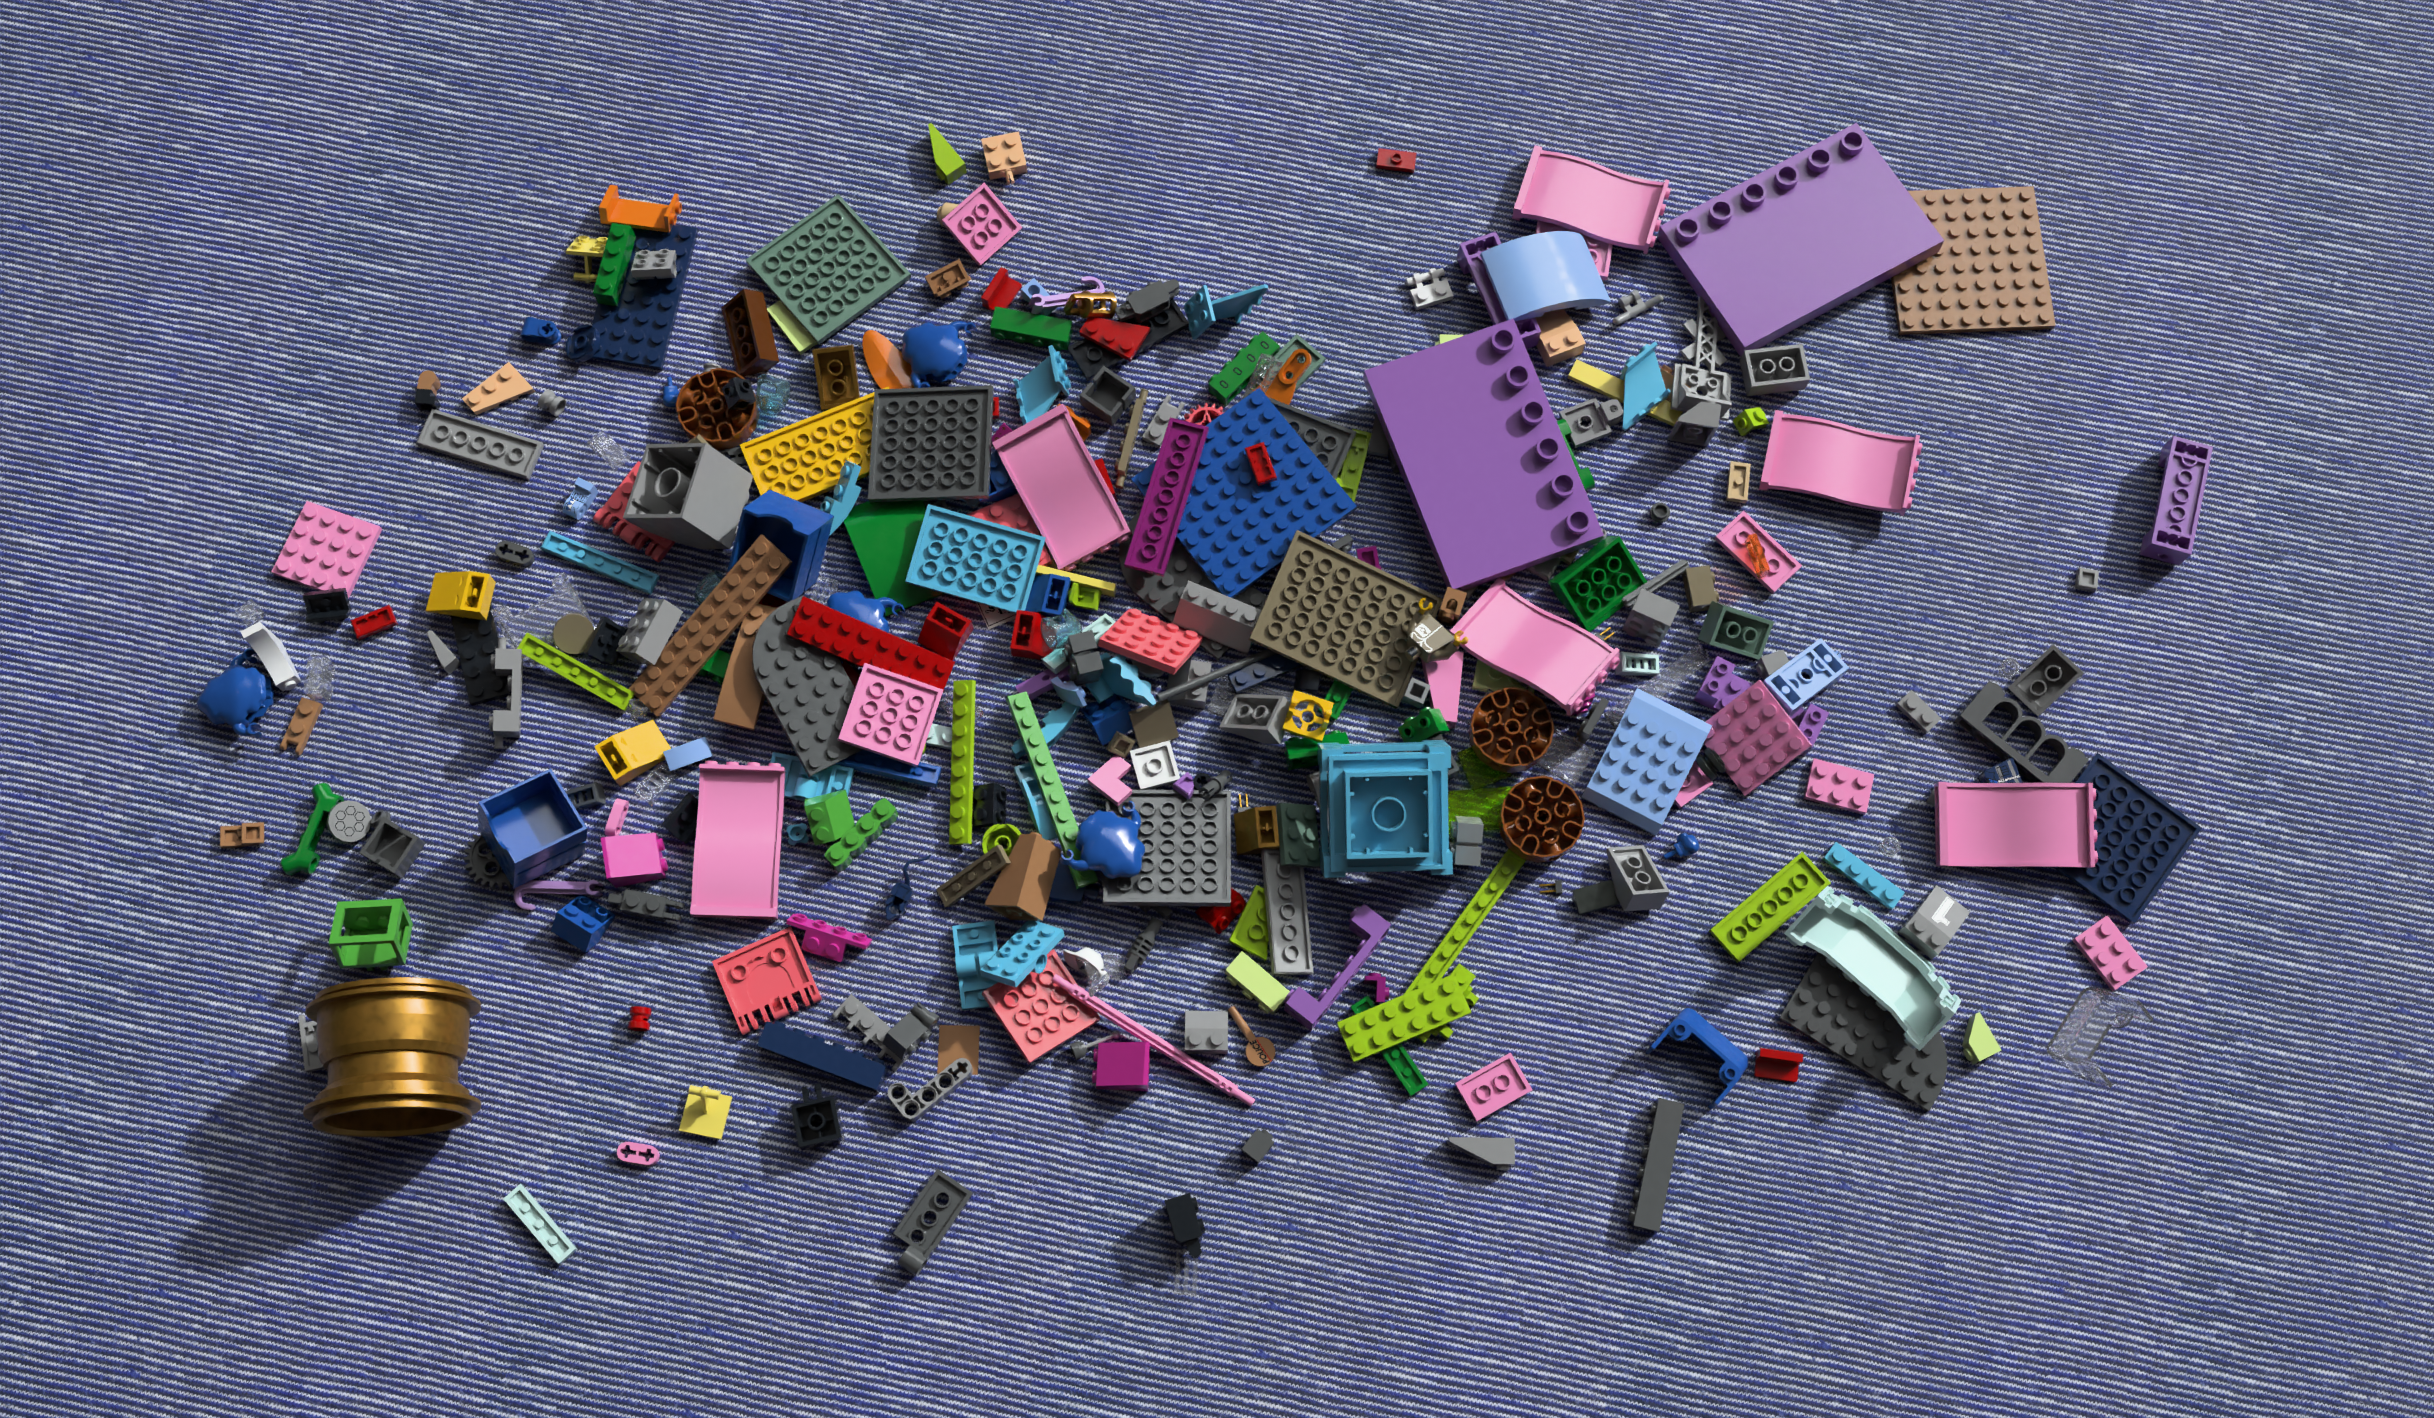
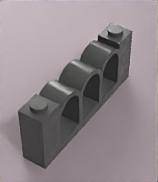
M1991 681L1978 692L1954 721L2003 761L2013 758L2019 774L2030 783H2070L2089 761L2081 750L2074 747L2069 749L2067 743L2061 737L2051 734L2046 735L2044 725L2037 718L2031 716L2022 717L2023 712L2020 705L2011 698H2003L2006 693L2002 691L1998 684ZM1998 707L2007 710L2012 717L2010 727L2001 738L1982 724L1988 714ZM2018 726L2030 728L2035 736L2033 746L2024 756L2005 742ZM2043 744L2052 746L2058 754L2057 763L2047 775L2028 760L2038 747Z

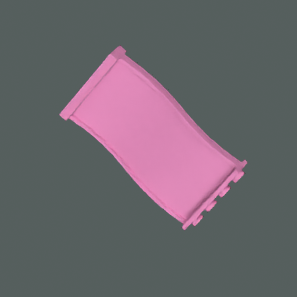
M1535 145L1514 206L1512 219L1520 221V218L1553 223L1605 243L1643 250V254H1647L1649 247L1653 248L1656 236H1653L1654 231L1658 232L1661 223L1658 217L1664 214L1666 204H1663L1664 199L1668 200L1671 189L1668 188L1669 180L1667 179L1665 182H1657L1628 176L1579 157L1544 151L1542 147Z
M1061 404L997 439L992 444L997 450L1041 535L1046 537L1045 542L1057 564L1058 570L1070 572L1076 568V564L1083 561V563H1086L1094 558V554L1107 552L1112 548L1111 545L1116 542L1121 544L1127 541L1129 535L1133 533L1069 415V411L1065 405Z
M1775 410L1759 490L1778 489L1800 492L1861 508L1896 512L1904 516L1906 509L1910 510L1912 504V497H1909L1910 491H1914L1916 479H1912L1913 473H1917L1919 461H1916V455H1920L1922 443H1919L1920 435L1905 437L1881 434L1830 420L1783 414V411Z
M1498 578L1450 630L1453 636L1457 631H1463L1464 634L1461 635L1460 640L1465 636L1469 638L1467 644L1459 645L1468 653L1495 670L1538 690L1565 709L1568 716H1571L1574 711L1580 710L1584 700L1593 695L1596 686L1599 683H1603L1611 669L1614 670L1620 662V649H1613L1604 641L1578 625L1535 606L1506 586L1505 581L1501 578Z
M705 761V764H699V799L690 915L692 917L778 919L779 870L786 769L781 767L779 763H769L768 766H760V763L756 762L739 765L738 762L730 761L726 762V765H720L716 761Z
M1937 782L1934 784L1936 867L2092 868L2098 862V853L2095 851L2094 842H2097V831L2094 830L2097 812L2096 809H2093V801L2096 800V789L2093 788V783Z

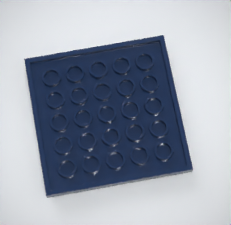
M2096 753L2074 783H2093V788L2096 789V800L2093 801V809H2096L2097 819L2094 821V830L2097 831V842H2094L2095 851L2098 853V862L2092 868H2053L2133 925L2194 841L2202 827L2099 753Z

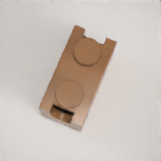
M1447 587L1437 620H1440V623L1446 626L1455 625L1458 622L1467 593Z

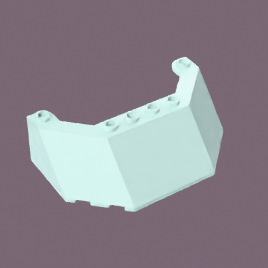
M1827 886L1784 933L1787 936L1786 939L1794 946H1803L1805 944L1827 957L1826 961L1831 966L1840 968L1847 980L1850 982L1855 981L1860 986L1859 989L1866 996L1871 995L1877 1000L1876 1004L1882 1010H1888L1905 1031L1904 1036L1906 1039L1904 1041L1912 1049L1917 1048L1920 1051L1956 1013L1961 1002L1960 998L1955 994L1952 996L1949 993L1948 989L1950 986L1943 977H1937L1934 974L1936 968L1871 911L1862 905L1859 907L1852 905L1854 903L1853 900L1843 894L1839 897L1833 894L1835 891Z

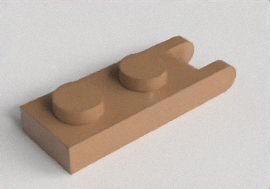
M301 697L280 744L281 750H286L290 743L297 746L295 754L301 755L323 708L321 703Z

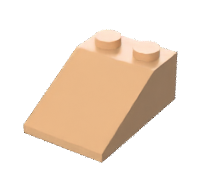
M1564 309L1545 312L1543 316L1535 317L1541 330L1537 348L1546 367L1583 353L1586 343L1577 325Z

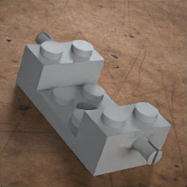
M498 637V648L495 649V654H491L492 670H495L496 676H508V691H511V696H507L508 710H493V716H489L490 732H493L495 737L494 749H503V737L520 738L523 654L522 649H506L507 638Z

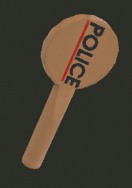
M1230 1007L1228 1012L1249 1042L1246 1047L1248 1061L1257 1067L1269 1065L1275 1057L1274 1044L1265 1037H1255L1236 1007Z

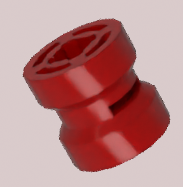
M640 1006L630 1007L631 1021L628 1022V1029L633 1031H649L650 1023L648 1019L651 1016L652 1009Z

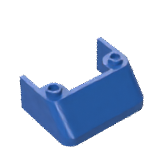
M1686 1008L1677 1014L1645 1052L1650 1054L1667 1034L1675 1041H1684L1690 1036L1719 1061L1722 1066L1718 1071L1720 1081L1726 1086L1708 1106L1711 1110L1722 1101L1746 1071L1749 1061L1741 1050L1695 1010Z

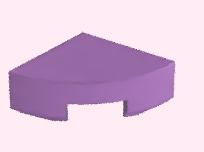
M1186 772L1173 784V789L1188 800L1193 795L1194 783L1192 776Z

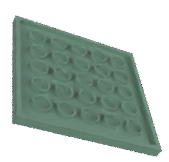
M839 194L746 259L748 266L818 344L825 341L911 278V273Z

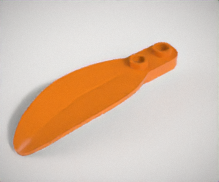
M874 330L866 331L862 339L863 352L870 373L879 388H914L910 380L912 373L911 365L903 360L902 353L882 334Z
M1305 349L1295 350L1280 371L1269 376L1256 389L1260 387L1267 397L1290 405L1297 381L1311 364L1312 358L1310 353ZM1302 356L1305 357V361L1303 363H1299V358ZM1289 372L1293 373V377L1291 379H1287V374Z

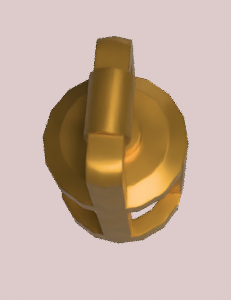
M1089 291L1073 293L1064 306V312L1066 315H1080L1082 318L1103 317L1104 319H1112L1117 308L1116 297L1111 291L1104 293H1091ZM1078 300V302H1077V307H1078V308H1073L1074 304H1075L1076 301ZM1093 301H1100V309H1093ZM1106 301H1110V310H1106Z

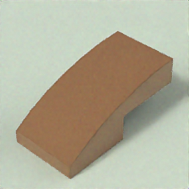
M264 822L242 823V825L220 826L221 849L264 844Z

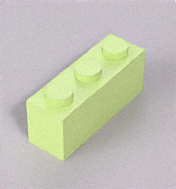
M1243 951L1225 970L1226 979L1233 986L1239 985L1243 989L1242 993L1248 999L1252 1000L1254 998L1259 1002L1258 1007L1266 1014L1270 1012L1274 1015L1285 1002V997L1290 992Z

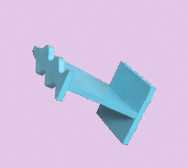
M1203 285L1184 304L1192 339H1197L1217 319L1235 317L1236 323L1240 324L1242 314L1249 315L1253 304L1256 306L1261 304L1262 296L1267 291L1268 285L1253 286L1251 289L1213 301L1210 300L1207 286Z
M1653 342L1650 346L1646 344L1639 351L1640 354L1636 357L1631 356L1624 363L1626 366L1621 370L1620 379L1624 381L1622 423L1624 431L1638 423L1647 413L1654 410L1659 403L1668 398L1671 392L1665 388L1654 352L1658 345L1656 342Z
M1052 345L1048 346L1050 353L1048 358L1020 381L1017 378L1013 379L1023 425L1045 414L1061 390L1065 396H1070L1068 388H1071L1068 376L1065 375V370H1067L1066 361L1061 358L1060 352H1056Z
M1107 652L1102 654L1100 657L1104 669L1099 681L1085 684L1099 704L1113 696V694L1151 707L1156 704L1153 695L1150 693L1151 684L1148 681L1140 680L1138 677V667L1128 664L1125 661L1126 657L1120 654L1116 657H1110Z

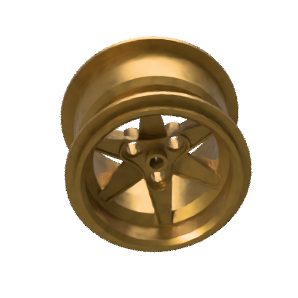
M395 977L365 979L341 983L321 990L316 994L315 1000L307 1004L305 1013L309 1019L317 1022L318 1056L322 1066L328 1071V1086L316 1096L315 1101L304 1107V1117L312 1121L313 1127L318 1131L353 1137L423 1135L448 1131L468 1124L472 1120V1115L480 1111L481 1101L471 1096L469 1090L458 1082V1067L463 1063L468 1052L470 1018L480 1012V1000L472 996L471 990L463 985L428 978Z

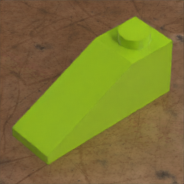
M930 123L928 127L937 169L935 173L941 181L944 180L949 185L967 173L966 165L935 126Z

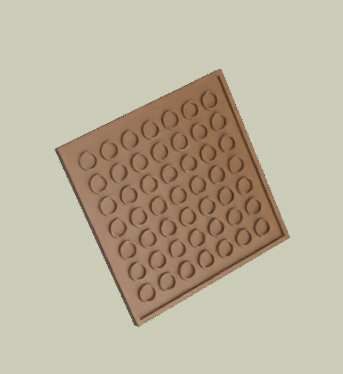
M2034 186L1908 191L1944 239V242L1938 253L1891 277L1899 335L2054 329L2056 324Z

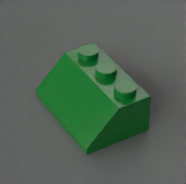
M1338 730L1324 735L1321 742L1350 744L1346 732L1341 733ZM1291 737L1288 741H1285L1284 751L1288 770L1319 766L1318 743L1320 742L1308 738L1300 739V737Z

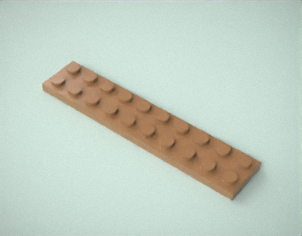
M760 535L666 644L655 665H648L629 687V690L633 691L634 695L656 716L660 717L793 562L764 535Z

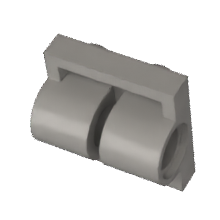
M661 249L659 251L641 250L636 252L631 269L632 277H635L636 280L654 279L655 276L657 279L676 278V251Z

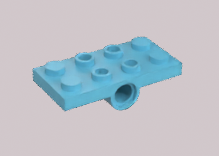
M773 752L770 763H779L781 767L786 769L785 798L805 802V799L846 789L847 796L849 794L855 771L854 768L833 765L808 777L796 756Z
M995 921L952 926L962 1011L990 1007L982 992L998 982L981 977L980 969L998 952Z
M1027 921L980 969L981 977L1016 988L1031 971L1038 974L1043 972L1047 964V954L1065 936L1063 929L1037 921Z

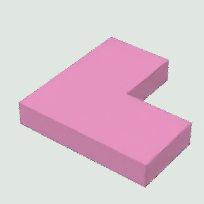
M1115 754L1088 778V784L1116 806H1119L1132 794V789L1120 781L1131 770V765Z

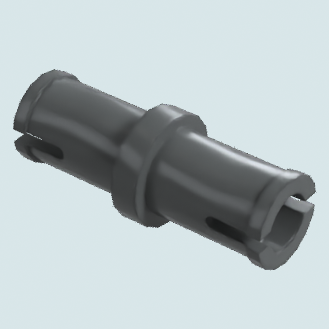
M1223 770L1217 776L1211 777L1208 783L1199 789V793L1205 790L1200 796L1203 799H1209L1214 793L1223 790L1224 786L1233 779V776L1228 777L1231 772Z

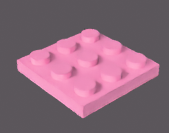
M982 183L941 220L944 226L979 266L1022 229L1021 225L985 183Z

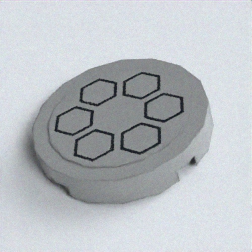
M347 800L337 803L328 814V830L334 838L340 841L354 842L360 840L370 829V813L364 805L357 801Z

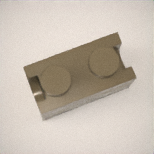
M1710 565L1686 568L1684 570L1682 578L1689 612L1708 611L1712 601L1719 602L1718 591L1714 589L1715 575L1714 572H1711Z

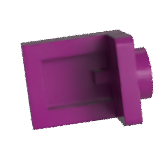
M1376 545L1356 549L1358 559L1381 569Z
M1368 973V976H1364L1363 984L1376 985L1375 1006L1385 1003V1000H1389V987H1386V977H1381L1380 973Z

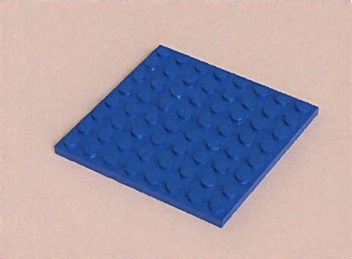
M1260 387L1206 425L1209 427V432L1176 536L1217 590L1231 598H1235L1282 563L1296 530L1316 539L1357 509L1356 504ZM1264 442L1277 480L1258 486L1246 456L1245 448ZM1156 461L1131 478L1132 483L1144 498Z

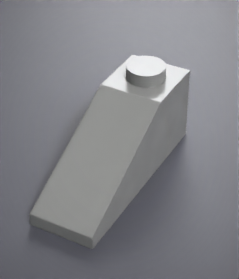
M1449 1137L1447 1140L1448 1145L1491 1167H1496V1170H1510V1167L1515 1165V1138Z

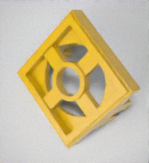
M1294 690L1282 730L1321 743L1334 703ZM1301 702H1309L1307 709L1302 711L1294 709ZM1315 704L1321 708L1323 718L1316 716L1313 711ZM1304 712H1310L1313 715L1311 722L1303 721L1302 714ZM1292 716L1299 718L1302 723L1301 729L1294 724ZM1313 723L1321 725L1316 730L1307 731L1308 725Z

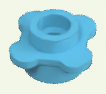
M801 823L800 825L796 824L787 827L786 831L789 835L788 843L790 845L808 842L809 837L806 835V824Z

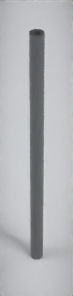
M1269 649L1263 650L1156 694V699L1158 702H1161L1278 653Z

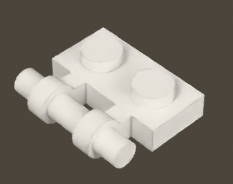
M1433 268L1423 274L1416 273L1406 279L1407 286L1415 285V289L1410 290V296L1416 310L1453 299V293L1448 280L1439 281L1438 278L1445 275L1443 268L1437 270ZM1431 280L1432 284L1423 286L1422 282Z

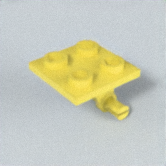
M578 236L568 247L566 254L582 255L585 260V273L575 272L574 281H585L587 284L596 282L598 274H591L592 256L603 257L607 237L593 239L589 238V236Z
M690 1085L679 1131L722 1140L732 1096L722 1095L721 1091L709 1089L708 1086H703L702 1088Z

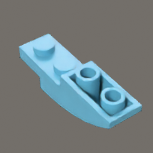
M846 460L841 468L840 478L834 488L833 498L826 496L820 506L821 511L834 516L829 536L846 519L861 491V487L856 485L861 466Z
M1064 702L1060 709L1056 711L1051 710L1044 715L1045 718L1042 719L1044 728H1041L1048 749L1069 729L1078 714L1080 706ZM1020 738L1011 747L1016 759L1026 754Z
M1030 762L1015 766L1014 773L1028 804V811L1037 833L1041 834L1045 840L1058 839Z

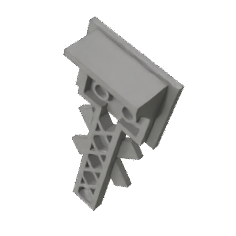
M1700 296L1698 297L1697 323L1691 319L1682 325L1695 342L1681 350L1680 353L1687 361L1694 358L1693 366L1674 364L1671 409L1687 412L1700 402L1714 401L1716 404L1721 405L1720 419L1728 421L1729 408L1732 405L1730 400L1732 375L1715 371V366L1718 368L1727 362V359L1716 347V343L1724 339L1726 335L1718 327V321L1715 316L1710 321L1705 318L1703 314L1706 312L1711 317L1712 315L1709 312V307ZM1705 328L1709 332L1708 334L1703 332ZM1704 362L1708 370L1699 369L1700 364ZM1696 390L1702 391L1704 396L1698 395Z

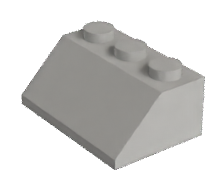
M1714 401L1700 402L1677 419L1668 436V440L1707 446L1718 429L1721 405L1716 404Z

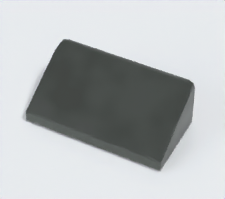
M1612 880L1573 890V902L1579 915L1620 904L1616 897Z

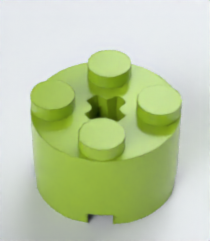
M1011 824L991 826L983 836V853L985 854L996 845L1002 844L1004 846L1007 845V848L1004 850L1009 857L1021 832Z

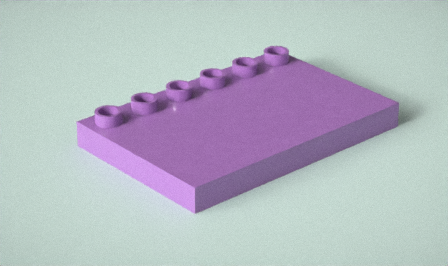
M1857 123L1660 226L1657 236L1698 297L1701 296L1709 307L1712 317L1715 316L1719 327L1740 357L1744 350L1759 349L1938 253L1944 242V239Z
M1514 318L1364 370L1363 381L1446 587L1465 591L1599 543L1602 540L1604 534Z

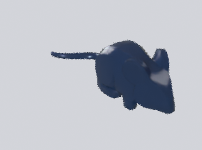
M931 854L924 858L911 859L904 865L905 883L897 882L891 890L890 898L885 901L886 920L890 921L900 918L906 913L905 908L914 894L913 889L910 887L907 868L911 863L929 859Z

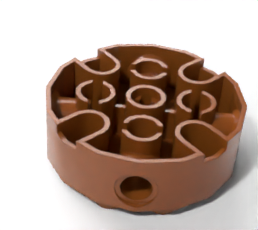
M716 368L700 375L698 373L684 384L676 401L678 420L690 440L700 434L715 450L720 451L734 448L751 436L756 429L760 417L758 400L755 393L756 401L744 411L728 409L722 390L730 379L735 377L745 378L735 371Z
M1508 687L1496 690L1493 693L1491 692L1482 698L1474 709L1468 733L1471 748L1480 761L1493 770L1515 773L1526 771L1540 762L1551 745L1554 724L1551 714L1541 698L1529 690Z
M1547 776L1529 777L1514 785L1503 800L1498 817L1500 835L1509 850L1522 859L1537 863L1555 861L1569 853L1581 836L1585 821L1582 802L1575 791L1567 784ZM1538 816L1540 817V819H1545V821H1538Z

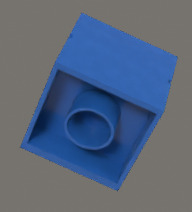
M768 490L742 509L727 573L760 535H764L793 562L767 593L788 602L798 598L818 580L834 516L775 491Z
M551 768L478 802V830L514 889L585 855L588 828Z

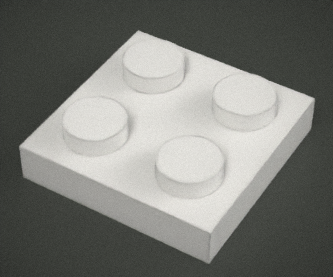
M1170 740L1130 751L1140 790H1148L1175 783L1180 779Z

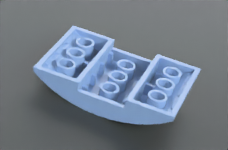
M1569 231L1538 233L1502 243L1480 254L1506 320L1513 318L1514 321L1541 317L1545 312L1571 307H1575L1578 310L1605 305L1611 302L1582 234Z

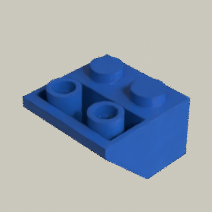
M997 451L991 454L989 499H979L980 502L1001 501L1018 493Z
M1055 574L1035 576L1025 611L1037 612L1062 623L1068 602V592L1071 588V579Z
M1113 694V696L1100 704L1098 701L1091 702L1081 709L1095 737L1102 745L1110 742L1116 731L1125 734L1133 729L1128 713L1132 710L1120 695Z
M579 895L556 913L551 932L586 953L599 942L616 915L590 898Z

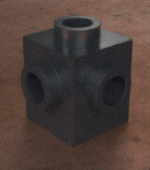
M735 377L730 379L722 388L728 409L745 411L756 401L749 379Z

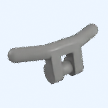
M1637 290L1630 292L1628 296L1620 297L1618 302L1625 313L1615 317L1613 323L1618 325L1659 304L1663 301L1664 297L1659 294L1643 302ZM1632 302L1635 304L1633 307L1630 306Z

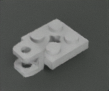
M1593 398L1559 411L1560 419L1567 421L1572 432L1570 440L1574 448L1611 435L1610 427L1621 421L1624 411L1617 399H1612L1599 405L1597 399ZM1582 419H1585L1586 422L1590 421L1588 427L1581 425Z

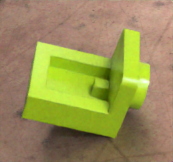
M1760 407L1745 409L1733 419V423L1741 436L1747 435L1751 430L1764 428L1769 424L1765 413Z
M1073 583L1072 588L1068 592V599L1074 607L1097 611L1102 591Z

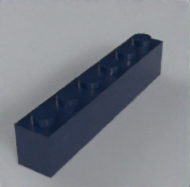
M775 1020L773 1023L766 1022L757 1043L760 1049L877 1093L880 1092L888 1072V1067L884 1065L885 1061L875 1057L872 1060L864 1058L865 1054L857 1050H853L852 1053L845 1051V1046L833 1042V1045L824 1043V1038L816 1035L810 1038L805 1036L806 1032L797 1028H793V1031L786 1029L785 1024Z

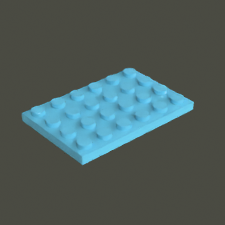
M928 504L905 582L1016 614L1017 610L1025 611L1046 537Z

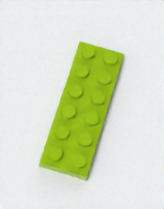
M1801 852L1709 932L1738 963L1830 885L1831 882Z
M1452 974L1337 1022V1027L1351 1059L1355 1063L1470 1015L1472 1012L1455 975Z

